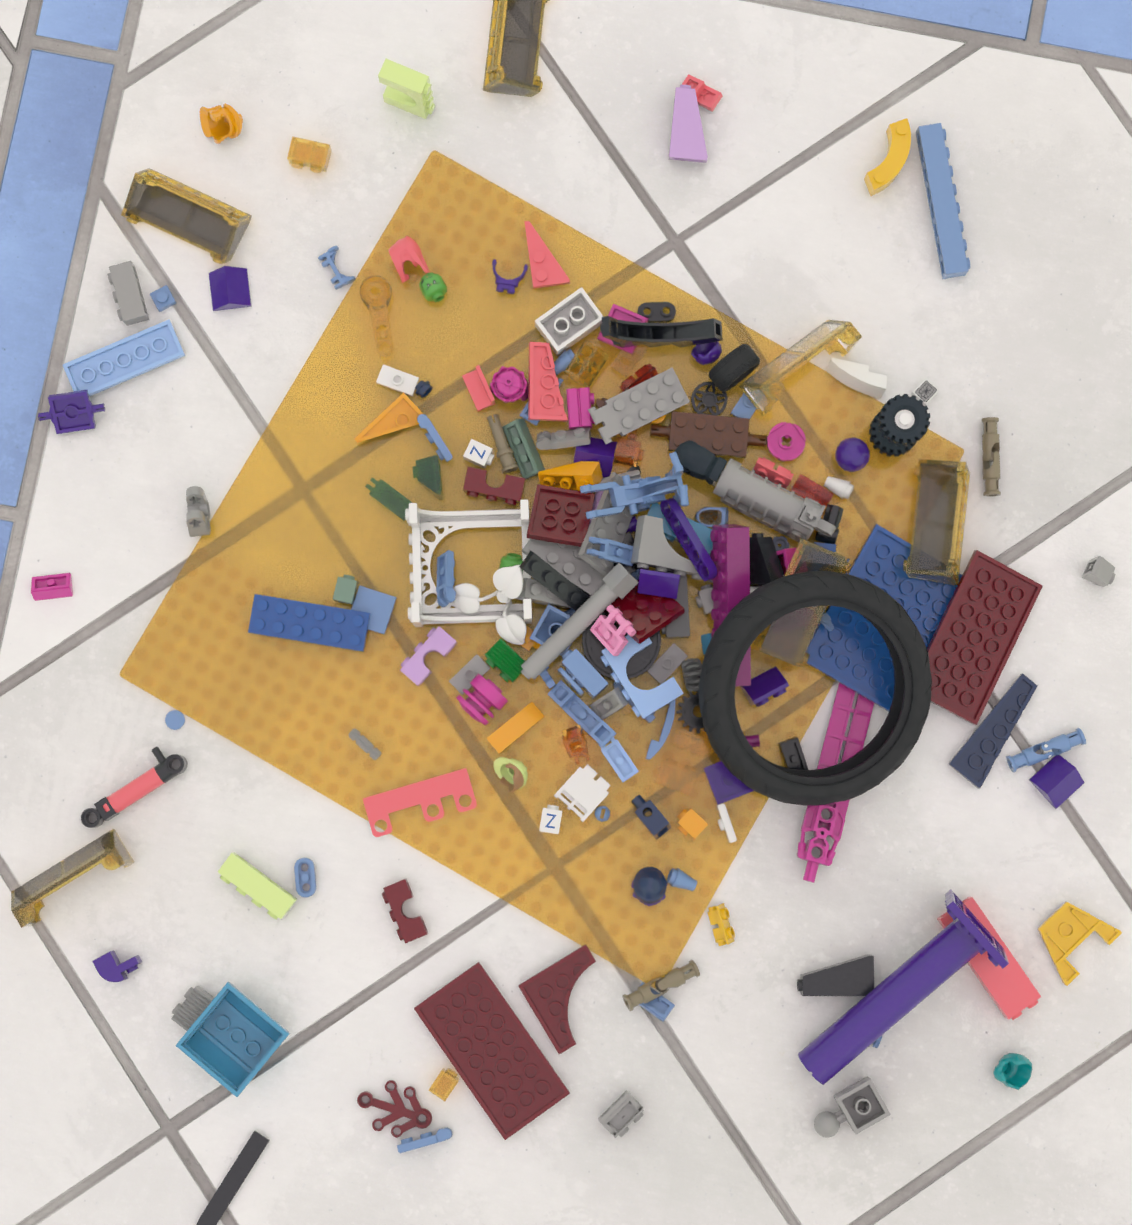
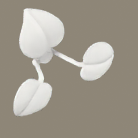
M520 565L498 569L493 575V583L498 591L496 590L494 593L482 598L479 597V589L473 584L462 583L453 587L456 592L454 603L461 611L468 614L479 610V601L482 602L497 596L499 602L506 603L503 612L504 617L496 620L498 634L509 643L517 645L525 643L527 632L525 621L517 614L511 613L507 615L508 609L512 604L511 600L517 598L523 589L522 569L519 567Z

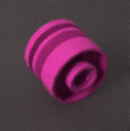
M478 673L470 682L474 688L473 693L464 688L462 691L468 698L465 700L462 696L458 695L456 699L474 720L486 726L489 722L483 715L487 713L493 718L494 715L490 708L493 706L497 710H501L508 700L501 694L503 691L489 678L486 680Z

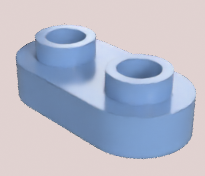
M301 858L296 861L294 866L296 891L301 897H310L316 891L315 865L311 859ZM303 864L308 865L307 871L302 870ZM304 884L310 885L309 891L303 889Z

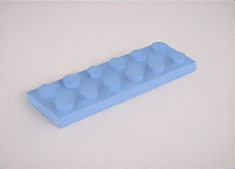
M166 320L65 363L63 368L73 391L88 390L90 397L185 356V353L171 321Z

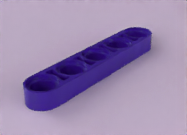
M674 498L661 501L660 508L662 514L702 580L708 581L716 578L717 568L678 502Z

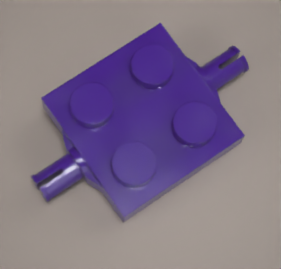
M88 390L54 394L48 396L49 412L38 413L39 421L51 419L55 426L56 434L95 429L94 413L105 412L104 403L92 405Z

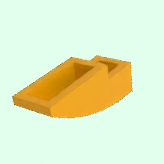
M531 702L486 739L500 754L545 716Z

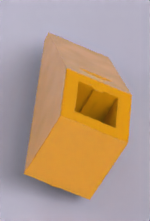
M579 461L538 472L540 485L580 491V486L600 484L603 479L600 463L594 461Z

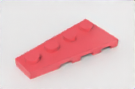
M529 342L528 420L566 422L568 419L564 411V402L560 394L558 377H556L549 343Z

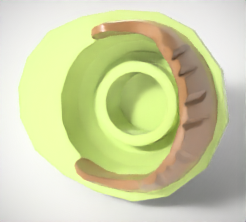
M499 757L494 761L495 773L501 779L500 783L508 786V792L522 789L526 785L528 773L527 767L522 761Z

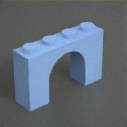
M626 635L625 638L629 642L618 656H613L605 648L601 651L603 656L600 658L605 667L610 666L613 673H611V676L615 683L620 682L623 690L621 692L627 701L630 699L634 706L631 708L637 718L641 716L644 719L684 693L674 677L650 690H642L632 685L626 674L627 663L632 656L650 646L652 641L648 638L641 644H638L632 637Z

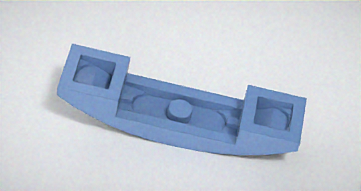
M562 680L548 693L601 747H604L617 734Z
M675 700L668 703L669 708L659 741H650L645 758L647 760H650L661 749L670 733L675 715Z

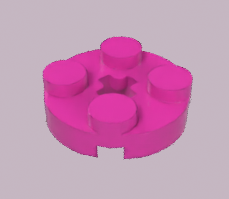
M781 422L770 430L766 440L767 448L770 454L779 461H792L802 454L806 437L798 425ZM783 437L791 439L789 442L790 446L787 447L781 444Z

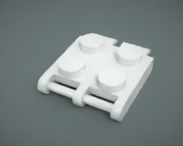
M588 764L584 769L579 767L554 795L555 798L558 797L568 806V810L574 811L581 818L582 822L609 794L606 790L611 786L601 776L595 781L593 778L598 773ZM561 793H563V794L571 801V803L568 802V801L561 795ZM574 805H576L583 813H585V815H583L581 812H579V811L574 807Z

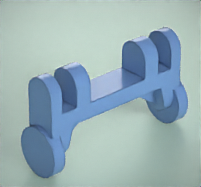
M333 246L326 253L319 256L318 259L322 261L327 258L321 264L323 267L328 265L332 267L336 275L331 279L332 284L340 282L334 286L337 290L344 285L354 282L356 278L354 276H345L339 272L334 263L335 254L339 248L338 246Z

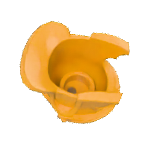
M225 103L223 107L218 105L212 108L203 106L200 108L201 126L206 137H213L214 142L220 144L227 137L233 139L240 135L243 118L232 106Z

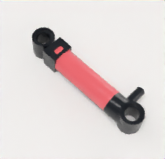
M159 747L153 748L152 753L159 764L113 794L94 804L96 808L84 810L81 815L82 824L88 828H97L104 821H109L120 814L119 812L178 774L183 773L187 769L188 763L186 758L178 754H172L165 758ZM174 759H179L181 763L177 770L172 767ZM92 812L97 816L95 823L89 821V815Z

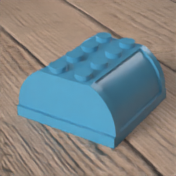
M227 982L175 1046L233 1095L238 1097L290 1033L241 993L233 984Z

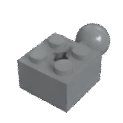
M867 1076L833 1095L841 1110L834 1114L827 1111L818 1114L814 1121V1128L820 1136L829 1138L834 1136L838 1132L840 1124L847 1120L852 1131L858 1134L891 1114L872 1080ZM860 1101L866 1102L864 1103V1109L857 1107Z

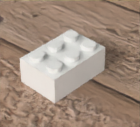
M581 287L535 320V327L546 342L550 344L551 349L558 357L564 350L569 349L600 327L602 317L604 316Z

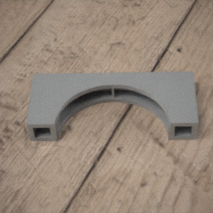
M648 515L638 516L631 563L637 564V568L641 569L653 567L658 572L667 573L668 570L682 577L688 574L692 575V579L702 580L691 560L679 555L667 542L663 530V519Z

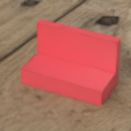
M479 365L476 366V370L462 375L478 412L495 405V399Z

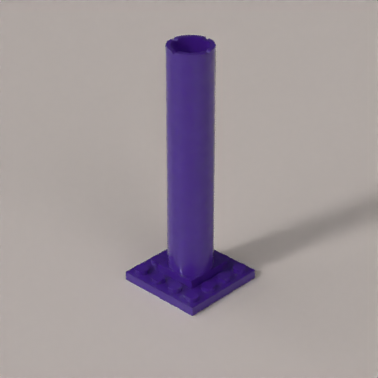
M951 889L945 894V905L947 906L946 911L953 918V922L798 1053L802 1064L809 1072H812V1076L822 1085L827 1083L978 953L982 955L987 951L989 960L996 967L1000 965L1003 969L1009 964L1005 949Z

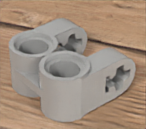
M198 486L189 487L186 490L188 510L186 519L190 537L210 535V507L204 490Z

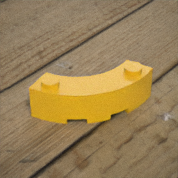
M907 118L889 124L886 130L888 137L887 156L878 167L867 172L864 178L870 196L878 194L887 188L898 176L907 160L911 145V131Z

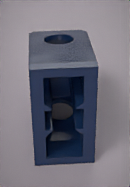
M638 795L631 801L637 809L635 811L636 816L656 840L671 829L670 823L651 800L646 802L641 795ZM651 811L652 815L646 817L645 813Z

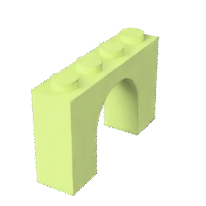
M385 59L378 74L379 82L387 85L383 94L384 102L426 119L428 114H432L435 107L429 76Z

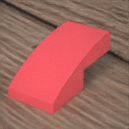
M689 74L682 83V85H690L691 89H695L698 104L712 112L723 97L721 92L706 86L704 81Z

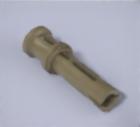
M494 414L495 423L492 416L487 417L498 449L496 456L500 458L503 467L501 471L503 474L517 470L519 466L515 464L512 455L514 453L513 449L508 446L499 414Z

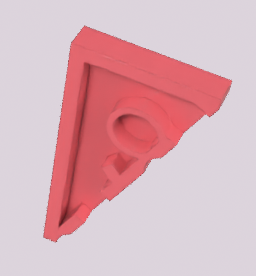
M524 221L533 289L570 284V279L530 221Z

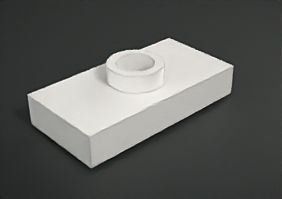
M383 364L376 383L413 397L419 377Z
M725 804L716 805L720 819L717 820L720 830L725 831L728 843L735 842L737 838Z

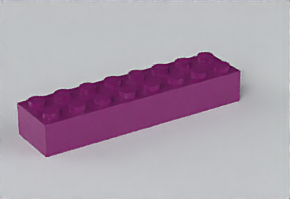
M737 524L712 525L710 538L713 542V550H711L710 556L717 568V576L712 579L713 589L711 591V598L713 600L711 617L714 621V628L711 632L712 636L728 613L744 597L750 594L749 527ZM751 646L741 662L735 687L751 685Z

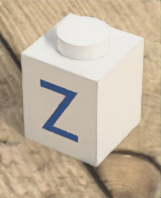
M471 439L463 458L485 469L487 465H491L495 455L492 454L493 448Z
M547 804V808H543L539 831L559 834L562 811L559 810V806Z

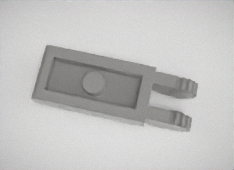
M579 427L567 431L559 430L553 433L548 431L539 432L536 437V446L540 450H554L589 445L591 441L590 427Z

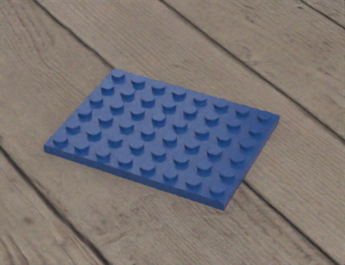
M878 524L874 525L848 572L849 575L856 576L878 586L895 599L905 609L918 628L926 649L962 577V574ZM829 606L826 613L830 616L834 629L828 631L820 623L800 660L889 712L894 694L895 679L892 658L884 639L871 622L861 614L843 607Z

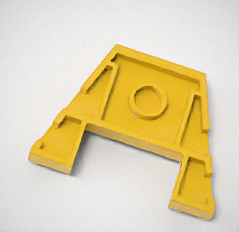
M1065 902L1038 928L1062 982L1066 986L1080 974L1067 961L1066 957L1093 931L1108 945L1122 934L1120 930L1069 902Z

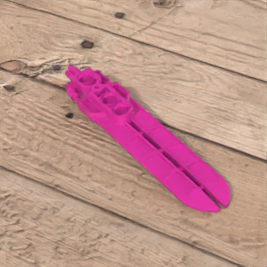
M841 683L838 685L817 769L831 767L838 763L843 741L846 742L841 762L853 757L864 746L874 703L858 694L853 709L852 704L855 692ZM851 712L853 713L847 737H845L844 735ZM850 799L826 805L807 806L801 826V840L798 842L797 857L807 861L803 880L814 883L819 864L825 866L832 864L836 854L834 851L841 839ZM823 809H827L830 813L828 820L823 819L821 816ZM805 832H813L814 837L807 840V843H804ZM827 836H830L834 840L831 850H828L829 844L826 840ZM814 847L820 850L818 858L813 857L811 854Z

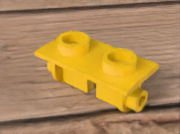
M724 903L708 907L709 911L707 913L711 925L718 924L719 926L712 929L715 942L719 946L734 942L735 932L733 927L730 926L729 911Z

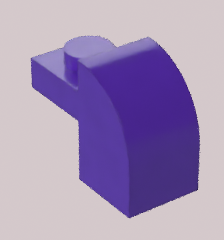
M113 950L92 962L103 979L109 982H120L128 979L125 971L128 974L138 969L137 965L142 963V960L137 955L120 963Z

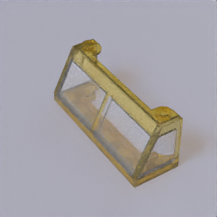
M827 320L741 383L739 387L761 415L764 416L772 410L774 404L785 393V388L781 381L823 350H826L829 355L833 352H839L844 357L854 348L862 336L851 322Z

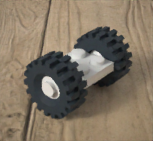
M900 394L896 395L894 398L889 399L870 424L869 434L871 437L869 439L870 442L874 443L873 447L880 450L879 453H886V456L889 457L891 455H894V457H898L901 454L904 455L926 434L927 428L930 426V413H927V405L923 406V401L916 399L917 396L912 395L909 397L908 394H903V396H900Z

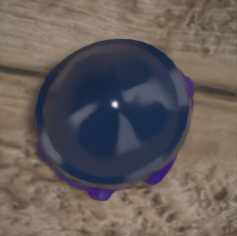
M654 867L641 869L632 881L631 887L634 889L632 896L647 906L660 903L666 897L665 893L668 885L663 873Z

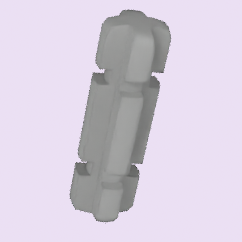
M352 729L348 736L353 741L355 740L361 749L369 753L373 760H377L382 754L381 751L374 748V745L366 737L361 736L357 729Z

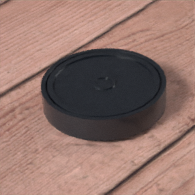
M594 620L583 631L582 646L584 655L600 675L613 680L611 673H613L610 666L605 667L600 658L603 656L601 651L606 647L590 631L596 622ZM660 630L649 637L652 641L650 646L632 656L628 661L626 674L629 680L644 674L654 664L661 646Z

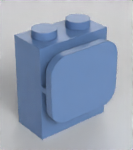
M570 649L562 656V666L566 670L560 667L557 671L580 696L584 694L581 689L584 688L594 699L608 686V682L577 649L574 651Z

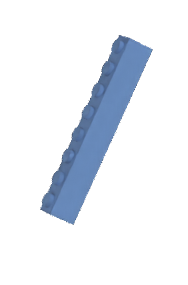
M941 123L919 126L915 133L942 279L965 276L969 271L968 269H970V260L966 258L967 243L962 238L963 222L959 221L960 206L955 200L957 190L956 185L952 184L951 178L953 177V168L951 165L949 166L950 152L949 148L945 146L944 141L946 140V131L942 129Z

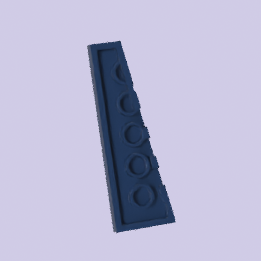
M1023 673L1020 674L948 763L978 789L983 785L992 765L999 756L1001 749L1011 735V731L1015 724H1017L1023 710L1038 686Z

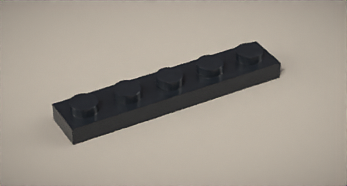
M532 551L529 552L519 566L574 611L590 598Z

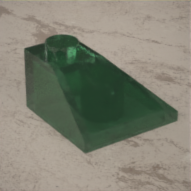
M438 455L416 460V466H412L413 478H417L418 483L437 499L443 500Z

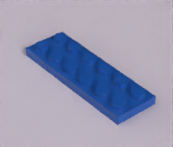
M255 594L248 633L364 652L371 613Z

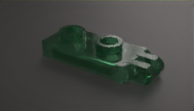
M372 477L370 481L375 484V487L373 488L368 483L365 486L371 491L369 495L405 521V509H409V503L412 502L382 479L377 481Z

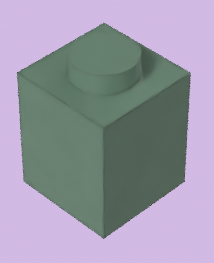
M344 574L343 577L337 578L333 595L334 601L353 605L359 585L354 576Z

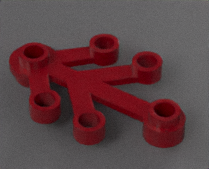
M394 1080L386 1082L385 1090L390 1093L395 1105L373 1098V1095L368 1091L360 1093L357 1098V1103L361 1108L373 1106L392 1113L382 1119L377 1118L373 1121L372 1127L375 1131H381L384 1126L402 1117L411 1119L402 1125L397 1124L392 1127L391 1134L396 1138L415 1126L420 1129L427 1128L432 1122L431 1112L421 1107L415 1095L416 1090L412 1086L405 1088L404 1096L409 1099L414 1111L406 1109L397 1091V1083ZM388 1083H393L395 1088L393 1090L388 1089ZM408 1089L413 1090L412 1096L406 1094ZM363 1096L369 1097L368 1103L363 1102ZM419 1115H425L426 1120L420 1121ZM380 1121L382 1127L376 1128L375 1122ZM396 1127L401 1130V1133L398 1135L393 1131Z

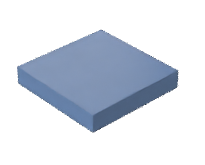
M359 585L351 610L371 613L368 629L385 635L397 597Z

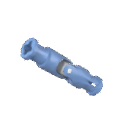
M1077 728L1075 732L1059 735L1047 742L1026 748L1014 756H1006V760L1011 771L1016 772L1018 768L1034 765L1052 756L1067 752L1074 746L1086 744V739L1082 730ZM1041 750V754H1037L1035 752Z

